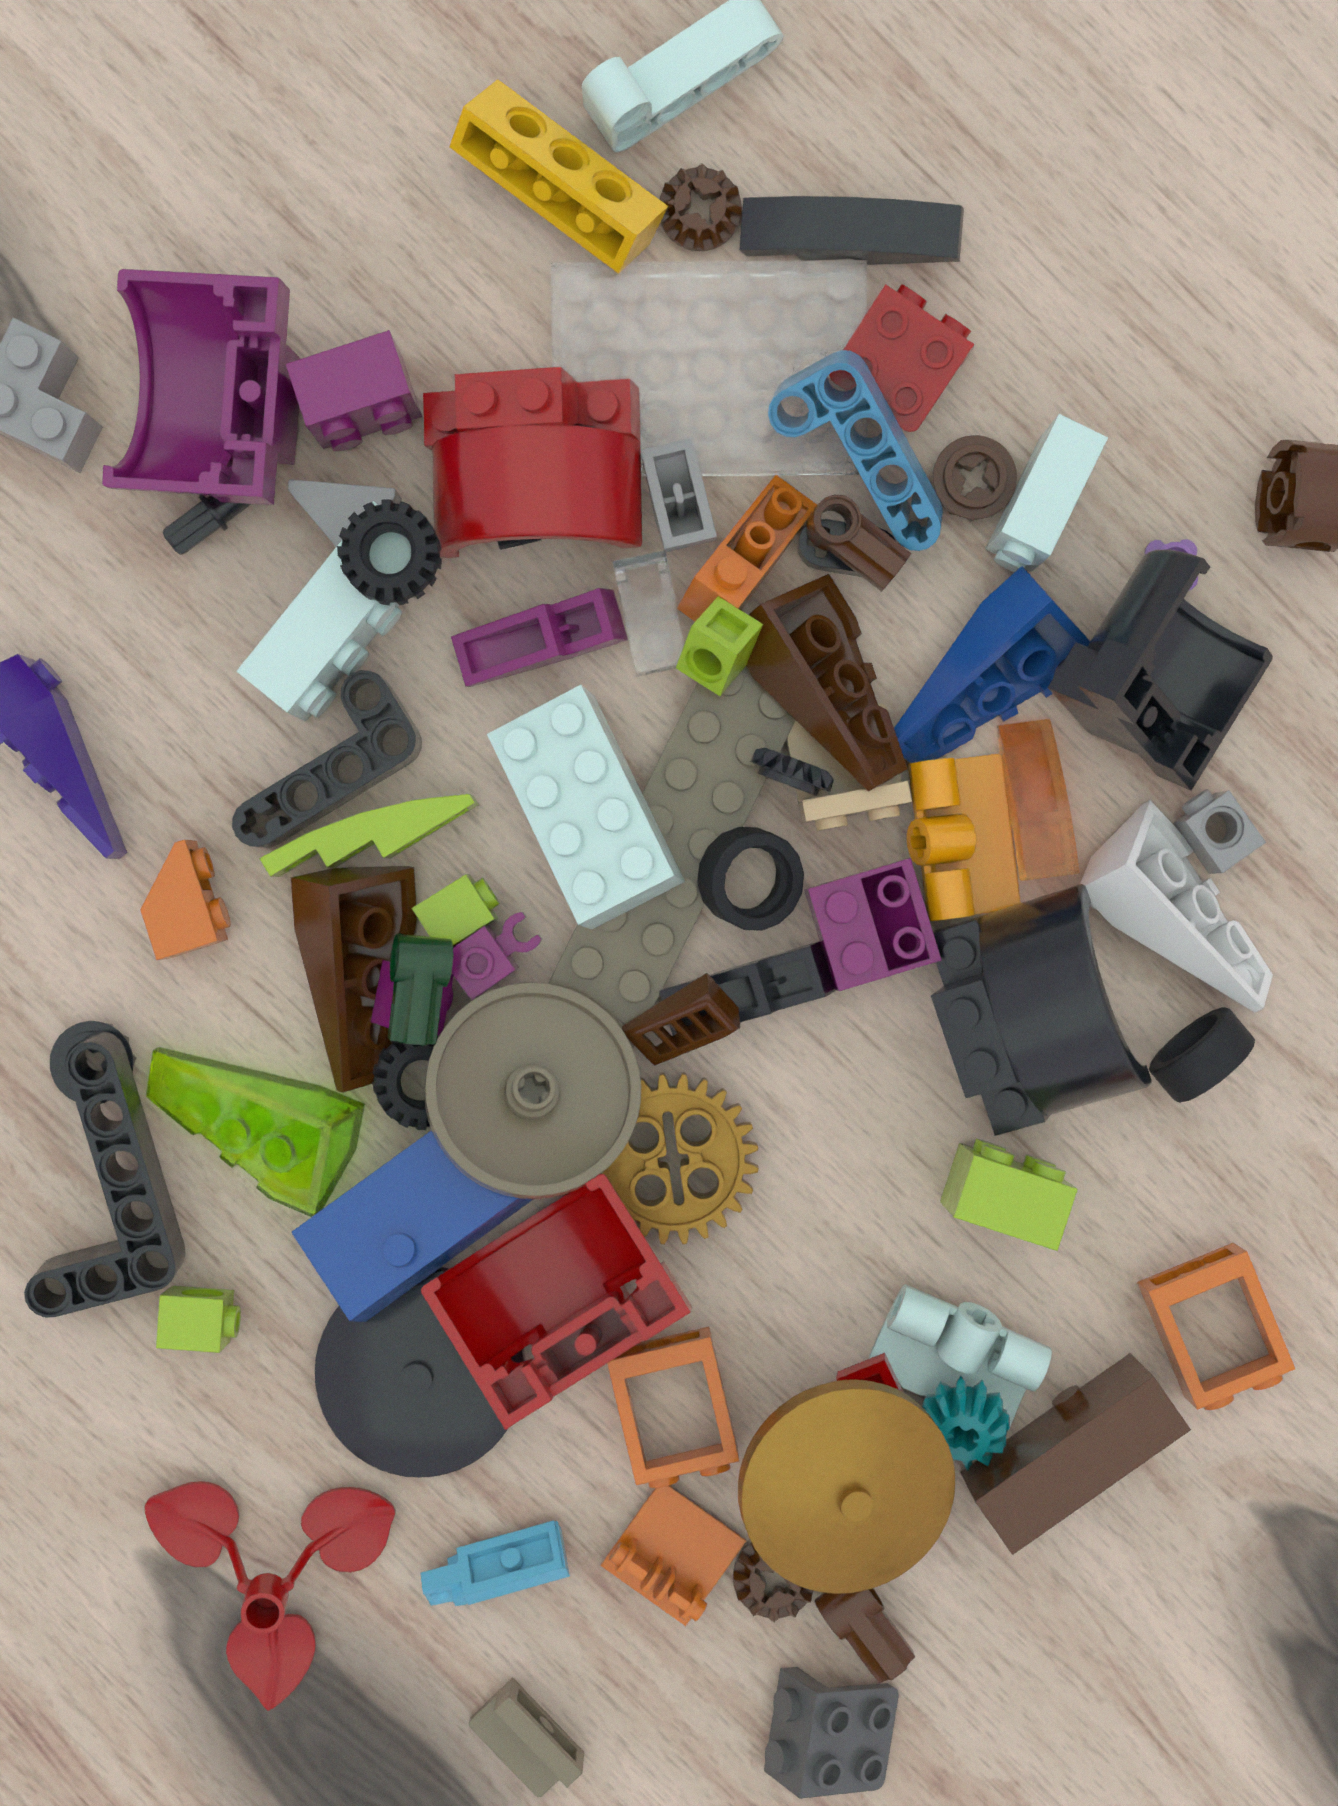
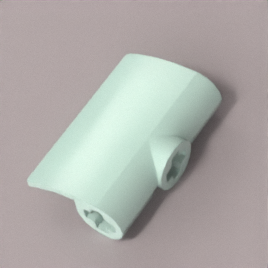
M905 1284L900 1289L883 1323L868 1359L885 1352L901 1387L925 1398L926 1394H935L936 1387H938L940 1381L953 1388L956 1387V1381L960 1376L963 1377L966 1386L971 1387L983 1380L987 1387V1393L1000 1392L1003 1400V1409H1006L1007 1414H1009L1011 1427L1026 1389L1036 1391L1042 1383L1050 1364L1052 1350L1051 1347L1003 1327L997 1316L981 1305L963 1302L957 1307Z

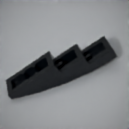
M864 197L743 198L739 250L745 256L797 255L802 261L853 259L857 265L960 262L964 208L962 205Z

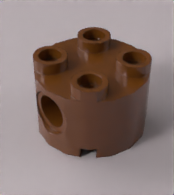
M1280 440L1271 449L1267 457L1269 459H1276L1272 471L1262 470L1257 486L1255 523L1258 532L1268 533L1262 542L1266 546L1335 552L1338 550V445L1298 440Z

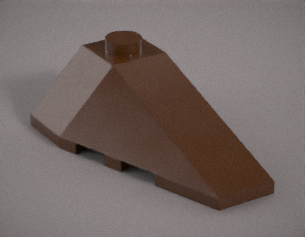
M829 574L761 603L748 614L763 624L746 665L752 677L868 792L908 769L889 712L877 703L871 685L877 679L872 663L863 662L856 638L862 634L857 618Z
M414 867L331 868L291 877L294 930L336 1091L342 1093L372 1084L374 1082V1074L372 1073L374 1064H377L380 1058L378 1055L383 1048L387 1049L392 1044L387 1038L389 1028L372 1023L371 1018L382 961H390L395 935H414L417 916L412 908L416 906Z

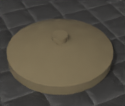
M533 982L517 983L491 990L475 998L458 1011L447 1023L433 1047L428 1062L424 1089L425 1108L431 1130L438 1145L452 1164L466 1177L486 1189L505 1196L523 1199L551 1198L585 1186V1183L602 1174L623 1151L633 1133L641 1104L640 1071L633 1048L618 1023L597 1003L582 994L561 986Z

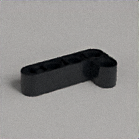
M365 670L352 673L345 679L341 687V700L359 732L243 802L236 809L232 817L234 834L242 843L260 848L276 846L408 766L419 756L422 749L420 733L395 691L385 679L372 671ZM367 683L377 684L381 691L379 703L370 710H360L356 704L358 689ZM403 728L409 737L406 750L396 756L388 755L383 748L385 734L390 729ZM357 755L363 763L362 775L353 783H344L339 776L338 766L346 756ZM311 782L317 789L318 799L311 809L301 811L294 802L295 790L299 785ZM276 799H278L280 806L275 803ZM282 809L292 818L291 822H289L287 817L277 816L265 824L268 832L266 835L252 832L251 827L257 823L254 816L255 813L269 816Z

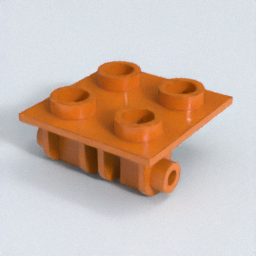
M673 1487L655 1488L600 1566L686 1626L691 1619L697 1621L702 1616L707 1607V1603L704 1600L746 1543V1539Z

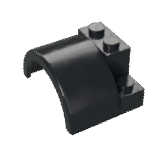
M1154 550L1142 557L1089 645L1084 646L1076 642L1066 659L1059 663L1048 689L1088 733L1138 754L1157 776L1192 791L1270 665L1273 656L1268 648L1228 630L1201 613L1184 599L1199 573L1204 575L1210 569L1209 564L1204 558L1174 550Z
M1083 884L933 931L942 960L936 962L944 986L933 993L931 999L965 1099L981 1094L995 1136L1046 1122L1049 1116L1055 1113L1147 1088L1152 1083L1147 1065L1142 1066L1130 1051L1110 1005L1091 936L1089 921L1091 900L1087 888Z

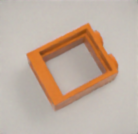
M1235 1243L1228 1244L1137 1282L1182 1393L1197 1410L1203 1407L1205 1410L1222 1408L1234 1400L1233 1395L1249 1388L1263 1390L1273 1387L1283 1380V1374L1295 1370L1248 1252ZM1238 1278L1268 1355L1200 1382L1169 1306Z
M709 1326L640 1342L607 1363L636 1486L648 1483L650 1488H662L680 1480L679 1475L700 1471L701 1476H713L728 1471L731 1468L730 1463L739 1462L738 1446ZM702 1361L721 1443L646 1461L627 1378Z

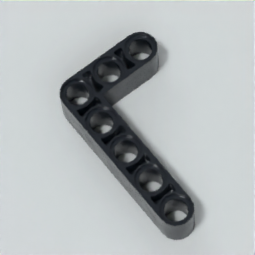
M105 1031L94 1032L86 1036L69 1052L65 1065L118 1240L57 1255L44 1262L28 1281L24 1295L29 1309L36 1315L45 1318L58 1317L160 1290L173 1280L186 1255L184 1241L125 1047L114 1034ZM86 1049H94L104 1055L107 1060L106 1071H97L88 1065L85 1059ZM110 1100L119 1105L122 1110L123 1119L121 1121H113L105 1117L101 1111V1101ZM117 1151L131 1153L138 1162V1169L127 1170L122 1168L116 1160L115 1153ZM141 1201L146 1203L153 1212V1218L146 1220L138 1218L131 1209V1202ZM156 1251L164 1255L168 1261V1267L157 1268L152 1266L146 1258V1252ZM103 1264L112 1268L117 1275V1280L110 1282L103 1280L98 1276L95 1265ZM45 1278H53L61 1282L66 1294L58 1295L52 1293L45 1285Z

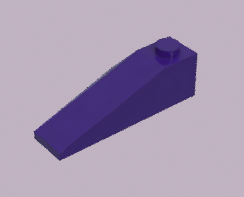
M16 654L0 662V745L4 742L15 752L20 751L25 757L22 763L24 765L23 771L46 791L52 793L56 790L62 796L57 801L61 812L106 859L122 858L127 853V850L68 700L57 688L62 683V680L42 658L35 662L31 658Z

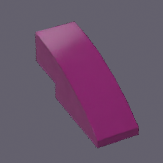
M597 588L555 604H542L453 635L451 639L465 687H471L597 651L627 641L628 637L614 590Z

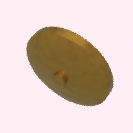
M834 1381L815 1386L797 1394L779 1406L762 1423L751 1439L741 1463L737 1489L738 1504L742 1521L755 1550L763 1561L781 1577L793 1584L817 1592L832 1594L861 1592L876 1588L901 1576L916 1565L933 1547L940 1537L951 1513L955 1495V1468L949 1446L942 1432L926 1410L910 1396L888 1385L872 1381Z

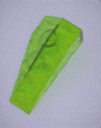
M158 1047L152 1052L146 1097L191 1135L200 1133L222 1151L219 1156L221 1160L231 1168L236 1165L243 1168L259 1182L256 1188L270 1200L310 1217L324 1208L356 1151L365 1103L321 1085L162 1047Z

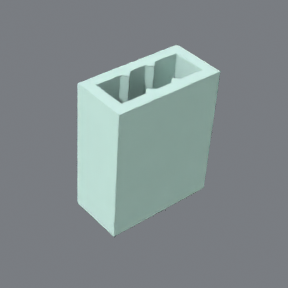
M1058 414L1039 438L1016 485L1015 492L985 548L996 554L994 561L997 564L1013 572L1021 566L1033 572L1051 555L1108 437Z

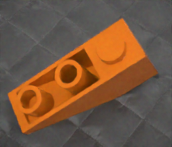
M775 475L695 575L677 609L693 621H696L719 596L742 610L807 522L817 504L778 475Z

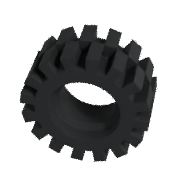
M382 499V504L376 506L372 502L363 505L365 511L359 515L354 511L348 518L351 522L348 528L342 527L339 537L342 539V545L337 546V554L342 562L340 567L343 574L363 596L369 600H376L383 605L390 606V603L394 602L403 605L408 604V599L412 597L419 599L425 594L423 590L428 585H434L437 580L435 576L436 571L441 569L442 559L440 551L442 548L440 540L435 533L436 531L427 518L419 510H414L410 504L402 501L400 504H395L391 499ZM389 532L403 535L411 545L409 563L403 570L393 574H385L376 570L372 566L369 556L374 540L380 535Z
M391 1041L392 1044L387 1049L383 1048L379 1053V1061L377 1064H374L372 1072L374 1074V1082H372L373 1091L376 1094L377 1101L391 1119L396 1120L399 1125L406 1128L409 1126L415 1127L417 1130H427L426 1127H429L430 1124L425 1108V1100H414L408 1097L403 1092L401 1077L409 1064L418 1060L429 1061L435 1044L413 1045Z

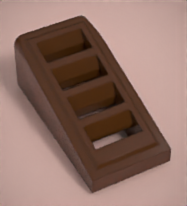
M706 973L623 1025L622 1030L634 1046L655 1066L720 1040L740 1029L739 1007ZM704 1009L708 1014L702 1017L698 1011ZM687 1017L692 1024L687 1027L681 1018ZM670 1024L677 1033L671 1036L663 1026ZM653 1031L662 1043L655 1046L645 1033Z

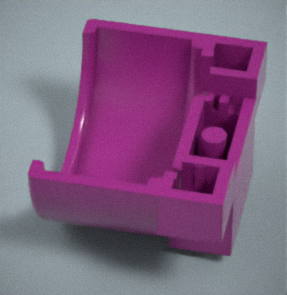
M121 269L118 272L117 291L129 309L136 334L140 373L139 403L135 429L129 448L117 465H103V486L117 490L211 495L221 502L274 505L277 464L295 465L299 404L286 364L301 358L286 344L290 289L279 277Z

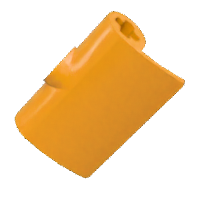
M991 754L960 759L943 758L908 764L915 819L910 822L907 829V848L912 861L916 865L921 866L929 921L990 913L1021 903L1002 756L1000 754Z

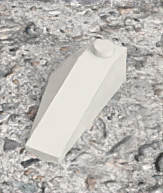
M1149 800L1142 804L1091 856L1080 883L1087 888L1091 900L1090 906L1098 910L1118 930L1254 1013L1262 1010L1273 977L1272 972L1241 924L1234 920L1228 922L1215 897L1220 891L1212 879L1209 878L1202 882L1186 856L1190 855L1193 849L1186 838Z

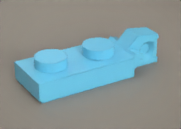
M554 1520L456 1548L457 1554L447 1559V1566L420 1573L423 1594L431 1606L452 1601L455 1603V1606L471 1605L570 1577L562 1529L558 1521Z

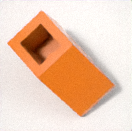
M184 839L174 843L140 909L156 960L170 959L228 940L225 928L231 926L229 913L221 897L215 899L209 878L215 876L211 857L205 847L199 848L197 841Z

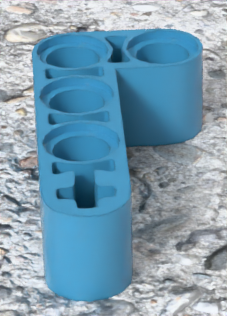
M840 350L824 357L780 383L768 409L771 426L785 437H798L831 421L899 544L909 550L921 551L928 549L936 543L940 535L943 515L941 502L864 360L852 351ZM836 370H845L852 374L857 385L852 390L846 392L838 391L829 383L828 375ZM789 396H797L804 400L809 412L800 417L791 416L785 412L781 401ZM861 418H872L879 423L882 432L876 437L865 438L857 433L854 423ZM887 465H897L903 468L907 478L897 484L888 483L880 476L879 470ZM912 494L911 507L919 519L928 517L927 526L921 527L918 521L908 523L911 509L907 499Z

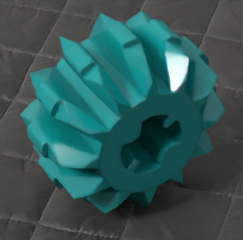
M960 1376L956 1381V1387L952 1388L940 1381L938 1387H936L935 1394H926L922 1407L942 1432L949 1446L953 1461H962L963 1466L968 1471L972 1465V1460L976 1459L988 1466L993 1458V1453H1003V1448L1006 1445L1007 1431L1010 1429V1417L1007 1414V1410L1003 1409V1400L1000 1392L987 1393V1387L983 1380L973 1387L966 1386V1382Z

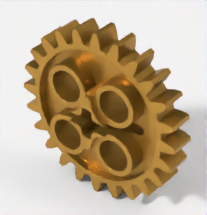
M664 1072L659 1074L658 1088L651 1089L648 1083L643 1078H640L641 1104L636 1124L640 1122L652 1124L657 1129L659 1138L652 1147L646 1149L634 1146L629 1139L620 1155L602 1174L607 1176L632 1218L640 1222L639 1229L644 1237L648 1235L651 1228L658 1229L660 1244L665 1245L670 1231H677L679 1239L684 1245L688 1242L689 1229L696 1228L699 1234L706 1239L708 1238L707 1222L713 1220L722 1228L727 1227L723 1210L727 1207L732 1211L741 1213L743 1208L735 1197L736 1193L752 1194L753 1187L742 1178L743 1174L758 1173V1165L745 1160L746 1155L758 1151V1145L755 1142L742 1141L741 1138L753 1129L751 1122L736 1124L734 1119L741 1112L742 1106L737 1103L725 1109L722 1104L727 1091L722 1088L710 1097L706 1094L708 1080L704 1077L699 1081L695 1089L688 1088V1079L684 1072L681 1073L676 1086H669ZM665 1112H671L673 1115L678 1153L688 1154V1158L680 1161V1174L684 1195L682 1204L674 1202L668 1162H659L658 1159L666 1156L667 1152L662 1117ZM701 1115L710 1122L711 1130L704 1140L698 1142L690 1141L682 1135L681 1125L687 1117ZM702 1167L713 1170L718 1177L715 1188L707 1193H698L692 1190L688 1184V1178L695 1169ZM646 1175H656L664 1181L666 1190L660 1198L646 1200L637 1193L635 1186L638 1180Z

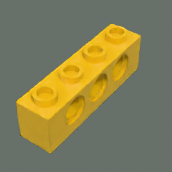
M499 79L463 106L449 148L619 274L650 245L668 206Z

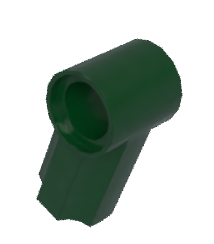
M406 934L395 935L390 955V980L394 982L387 1037L390 1041L413 1045L436 1044L443 987H447L449 984L453 966V943L451 939Z

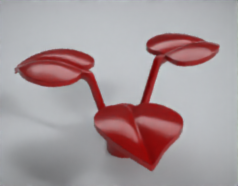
M189 1482L151 1496L144 1506L146 1519L153 1535L168 1554L177 1561L192 1567H208L219 1558L222 1546L228 1550L238 1580L237 1590L245 1594L241 1608V1621L231 1631L227 1641V1659L235 1675L256 1695L267 1711L276 1707L295 1690L307 1673L314 1657L316 1640L313 1628L309 1622L298 1614L285 1615L289 1591L294 1588L295 1581L310 1557L319 1550L323 1563L329 1568L339 1572L352 1573L360 1571L371 1565L381 1555L386 1546L391 1524L396 1514L394 1505L390 1501L367 1489L340 1487L323 1492L307 1505L302 1514V1530L313 1541L305 1547L289 1574L282 1579L276 1574L263 1573L250 1580L247 1577L236 1542L228 1537L238 1525L239 1510L234 1498L227 1490L211 1482Z

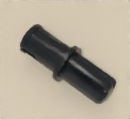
M200 495L198 497L201 502L165 527L162 533L174 551L179 555H183L220 527L224 531L227 530L228 526L226 523L251 504L221 502L211 495L207 497Z

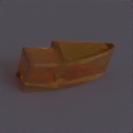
M1050 719L998 725L999 750L1003 762L1010 825L1014 832L1020 881L1080 874L1070 805Z

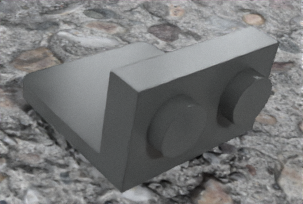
M798 1667L780 1668L777 1691L773 1700L774 1710L769 1741L765 1749L764 1772L799 1799L880 1789L886 1777L899 1698L898 1690L888 1683L827 1688Z

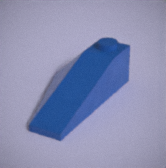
M1023 566L1016 570L981 602L894 727L903 756L909 763L938 759L972 740L976 728L997 716L1004 722L1018 714L1017 705L1040 692L1046 698L1053 693L1048 689V686L1053 680L1059 663L1066 659L1076 642L1084 646L1089 645L1090 640Z

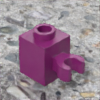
M524 912L511 915L505 921L502 934L499 936L495 934L490 925L483 926L453 948L451 973L471 1001L520 968L511 954L515 951L529 952L541 943L542 938L539 934L532 937L528 942H521L516 939L514 928L526 918Z

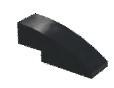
M820 941L710 974V977L739 1007L740 1023L772 1014L777 1010L820 999L835 992ZM694 980L660 990L661 1000L663 1001ZM704 1009L698 1011L702 1017L708 1014ZM687 1017L681 1018L687 1027L692 1024ZM669 1024L672 1035H675L677 1033L676 1030Z

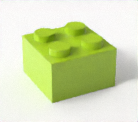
M976 1138L973 1147L959 1143L940 1203L954 1218L1058 1251L1078 1190L1064 1179L1066 1171L1056 1168V1165L1030 1155L1025 1156L1023 1163L1014 1161L1015 1155L1007 1152L1006 1148Z

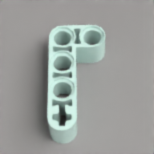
M729 0L628 68L621 57H613L598 65L586 76L582 83L584 108L615 153L624 151L764 59L782 42L783 33L761 0Z

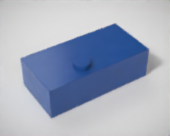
M431 1130L291 1233L348 1320L366 1322L533 1199L505 1196L486 1189L466 1177L446 1157Z

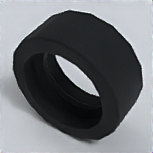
M737 827L721 833L707 847L699 863L697 884L703 903L714 916L743 930L763 931L780 924L794 911L803 892L804 871L800 856L787 840L758 827ZM760 848L768 852L774 860L776 867L775 884L769 896L758 906L751 909L739 908L733 905L727 898L725 891L726 873L732 861L743 850Z
M1221 1007L1199 1017L1170 1039L1152 1059L1149 1071L1174 1101L1179 1103L1189 1101L1207 1092L1230 1075L1248 1057L1254 1048L1255 1038L1231 1009Z

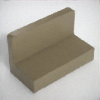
M513 1677L470 1718L469 1727L536 1797H542L559 1780L568 1788L583 1773L584 1751Z

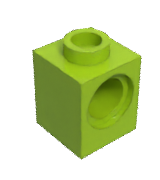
M718 596L691 626L676 669L718 696H721L746 667L763 624Z
M465 874L413 907L412 910L430 937L451 939L454 947L483 926H487L499 919L493 908L500 903L484 878L475 882L470 874Z
M186 1286L169 1287L159 1297L156 1348L220 1353L231 1342V1338H236L239 1333L241 1308L240 1306L233 1305L234 1290Z

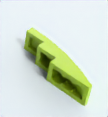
M461 794L411 800L362 812L308 832L259 859L270 877H281L317 854L320 855L326 867L336 868L374 844L383 858L391 859L479 806V803L473 795Z

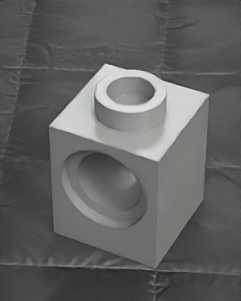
M1208 789L1202 791L1182 805V809L1186 814L1174 822L1176 828L1186 838L1193 852L1209 874L1224 873L1266 843L1229 790L1217 792L1213 795ZM1212 814L1219 815L1226 824V834L1218 843L1212 841L1206 833V822Z

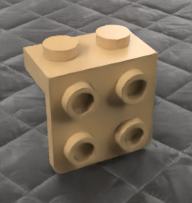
M878 703L879 706H882L889 712L886 705H884L883 703ZM795 721L786 739L789 756L828 771L834 779L831 791L827 792L820 789L817 796L796 789L802 824L815 821L817 831L847 826L846 815L863 812L868 813L869 821L900 816L899 806L912 802L908 781L902 782L900 774L868 792L815 738Z

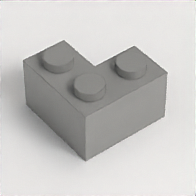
M12 318L0 343V435L81 473L103 426L86 412L59 400L79 357L61 340L16 318Z

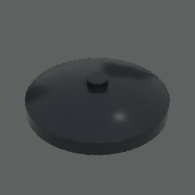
M447 1267L437 1269L366 1322L349 1321L340 1306H338L330 1317L318 1344L315 1359V1386L318 1401L328 1425L341 1443L356 1457L390 1474L422 1478L445 1475L460 1470L483 1457L499 1442L508 1430L504 1429L421 1293V1288L425 1284L450 1269ZM524 1348L510 1359L516 1363L525 1361Z

